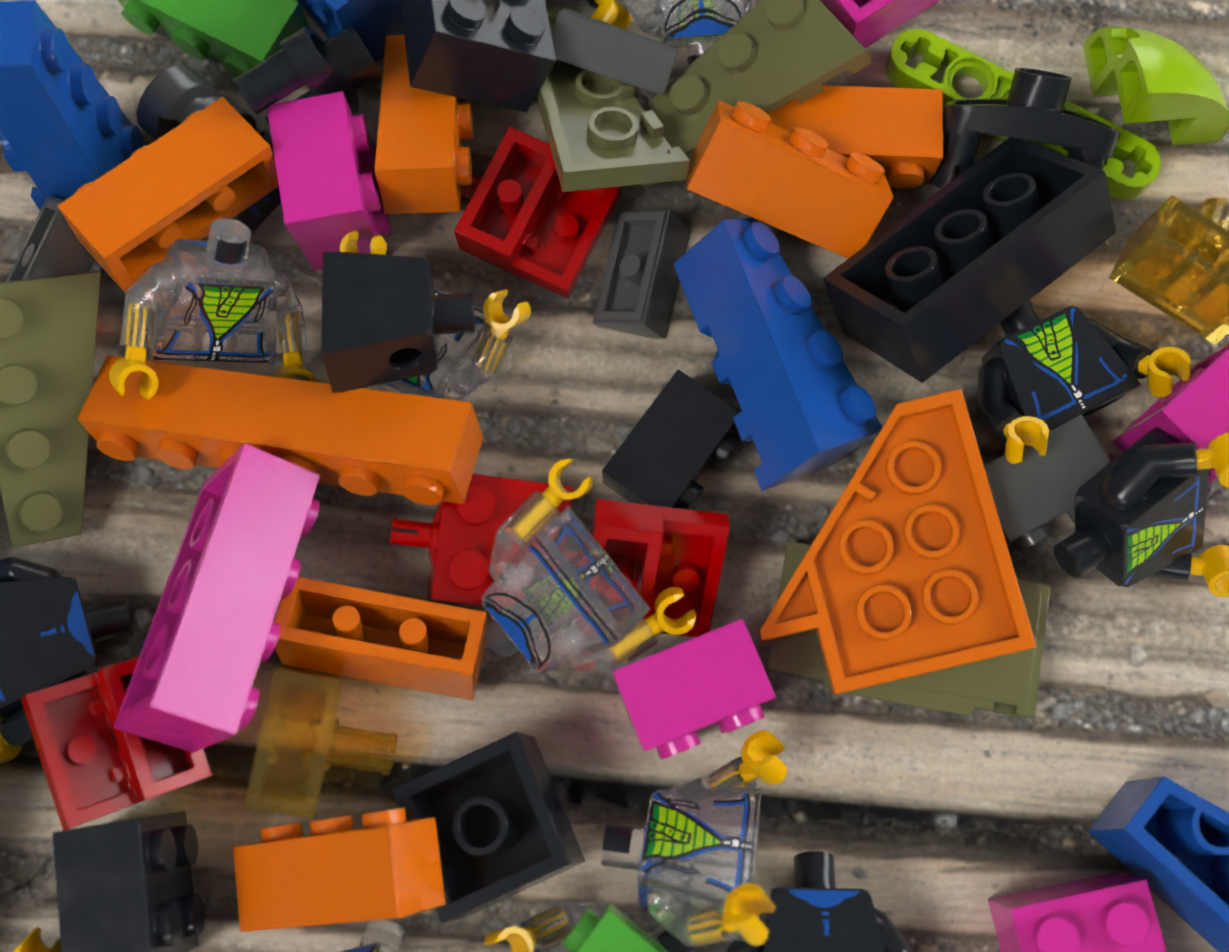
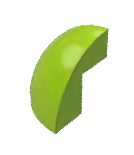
M1129 27L1100 28L1094 31L1083 43L1092 97L1119 95L1124 124L1168 120L1172 145L1219 142L1229 128V110L1219 84L1209 69L1192 52L1179 43L1158 33Z

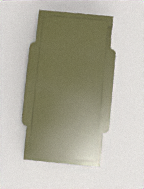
M787 542L778 599L809 550L810 544ZM1017 580L1037 646L1036 648L843 692V694L958 715H969L974 709L1028 719L1035 718L1051 585ZM816 629L771 640L766 671L824 681L825 687L832 691Z

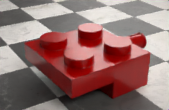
M509 126L483 177L472 173V185L461 186V195L469 198L470 201L454 229L459 249L569 299L621 196V186L562 192L550 145Z
M473 474L464 504L441 501L431 523L393 517L389 545L396 544L428 548L431 567L427 601L467 609L489 611L485 606L486 603H484L488 602L497 609L503 610L492 601L484 598L493 593H506L518 598L534 609L537 614L549 615L524 583L533 582L538 577H519L518 571L522 570L530 573L539 567L541 561L529 550L532 544L542 554L543 549L536 542V539L542 545L549 547H568L569 531L559 546H556L553 541L563 528L564 521L561 520L562 516L566 515L570 520L571 515L566 511L571 510L572 500L565 499L521 540L510 528L541 498L540 495L549 487V484ZM562 485L568 492H573V487ZM502 595L489 597L507 610L533 613L510 597Z
M596 499L590 535L646 604L641 605L636 595L613 566L606 564L630 593L638 609L632 610V606L627 605L607 613L606 607L626 600V597L604 570L593 576L586 600L617 639L653 615L658 595L670 587L683 589L684 595L678 601L670 603L665 608L664 615L670 619H679L693 609L696 613L694 626L687 633L680 636L698 637L710 632L730 530L728 514ZM588 536L586 541L600 556L601 551ZM543 545L549 554H556L554 560L561 569H574L584 566L593 560L592 555L584 545L582 550ZM543 550L542 555L545 558L547 554ZM552 560L548 562L553 569H558ZM544 568V570L541 571L540 573H543V572H546V573H547L548 571H547L546 568ZM585 603V604H584V609H585L587 612H588V611H591V609H590V608L588 607V605ZM594 614L592 618L605 633L609 642L616 641ZM586 618L580 622V625L586 621ZM589 622L579 628V639L603 642L600 635Z
M139 657L104 667L98 672L26 694L21 698L63 830L74 828L212 776L204 749L192 753L113 728Z

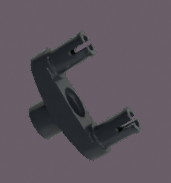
M349 25L325 41L312 29L303 27L279 42L283 49L240 76L235 77L233 82L256 115L305 84L311 90L295 100L343 91L354 115L359 111L357 91L381 77L382 73L352 25Z
M1015 68L1008 99H962L945 104L943 111V131H945L943 159L936 170L935 177L932 179V185L943 188L951 182L956 165L957 169L954 179L975 164L981 139L988 138L989 134L1063 146L1064 150L1068 151L1067 157L1103 170L1105 159L1113 158L1120 131L1093 118L1064 109L1072 77L1043 70Z

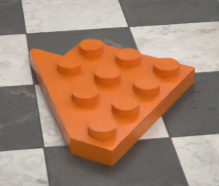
M962 389L896 404L759 630L760 641L764 642L816 629L833 695L1037 647Z

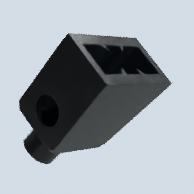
M323 252L321 354L333 393L431 374L439 367L437 335L476 332L473 293L435 295L431 263L422 257Z

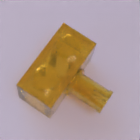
M1171 195L1129 237L1109 278L1209 342L1216 344L1229 333V208L1224 219L1220 218L1228 200L1218 197L1209 198L1201 203L1198 210H1195Z
M274 664L246 789L244 808L314 819L324 771L328 772L330 766L333 765L377 772L389 776L394 762L393 759H390L391 756L367 752V750L395 754L397 733L390 732L388 734L340 726L339 718H336L343 686V680L340 676Z

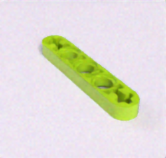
M909 29L900 33L892 44L885 64L886 75L891 83L898 88L943 89V111L947 102L967 99L955 92L952 87L953 78L967 75L975 78L980 83L983 94L973 99H1008L1014 73L923 29ZM913 52L923 56L922 62L916 68L905 64ZM942 64L947 68L940 83H938L933 78ZM1066 100L1064 109L1093 118L1120 131L1113 158H1106L1103 166L1109 195L1122 200L1133 199L1141 195L1157 178L1161 170V157L1155 146L1147 140ZM989 134V135H991V136H993V137H995V138H997V139H999V140H1001V141H1003V142H1004L1006 139L1009 138V137H1004V136H998V135ZM1029 141L1062 155H1068V151L1064 150L1063 146ZM1125 159L1135 163L1133 168L1135 175L1132 178L1126 177L1122 173Z

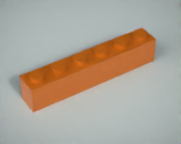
M112 355L106 356L77 418L97 442V448L102 453L118 460L132 461L135 457L160 460L171 467L183 470L192 469L194 465L219 468L246 443L319 474L318 483L342 486L347 491L362 496H373L377 492L404 495L408 499L424 505H437L441 501L464 504L484 438L472 402L367 388L333 393L331 385L328 383L146 360L145 364L158 377L156 394L148 400L141 396L140 383L142 371H134L126 377L124 395L121 396L113 388L109 380V371L112 365L123 357Z

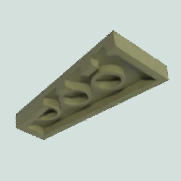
M762 0L671 81L662 94H657L642 108L645 112L653 110L664 125L663 137L671 148L679 146L690 160L718 100L734 107L738 101L747 102L769 114L796 98L799 103H802L824 91L822 83L847 69H850L851 73L854 74L873 62L867 50L820 0ZM657 183L641 184V185H642L645 189H648V188L654 186V185L657 184Z
M576 6L547 8L551 34H553L559 10L563 11V8L581 14ZM556 59V63L539 90L536 99L562 192L687 180L690 160L679 146L671 148L663 137L664 125L653 110L645 112L635 99V86Z
M100 271L0 282V491L13 548L81 535L89 433L77 418L93 384Z

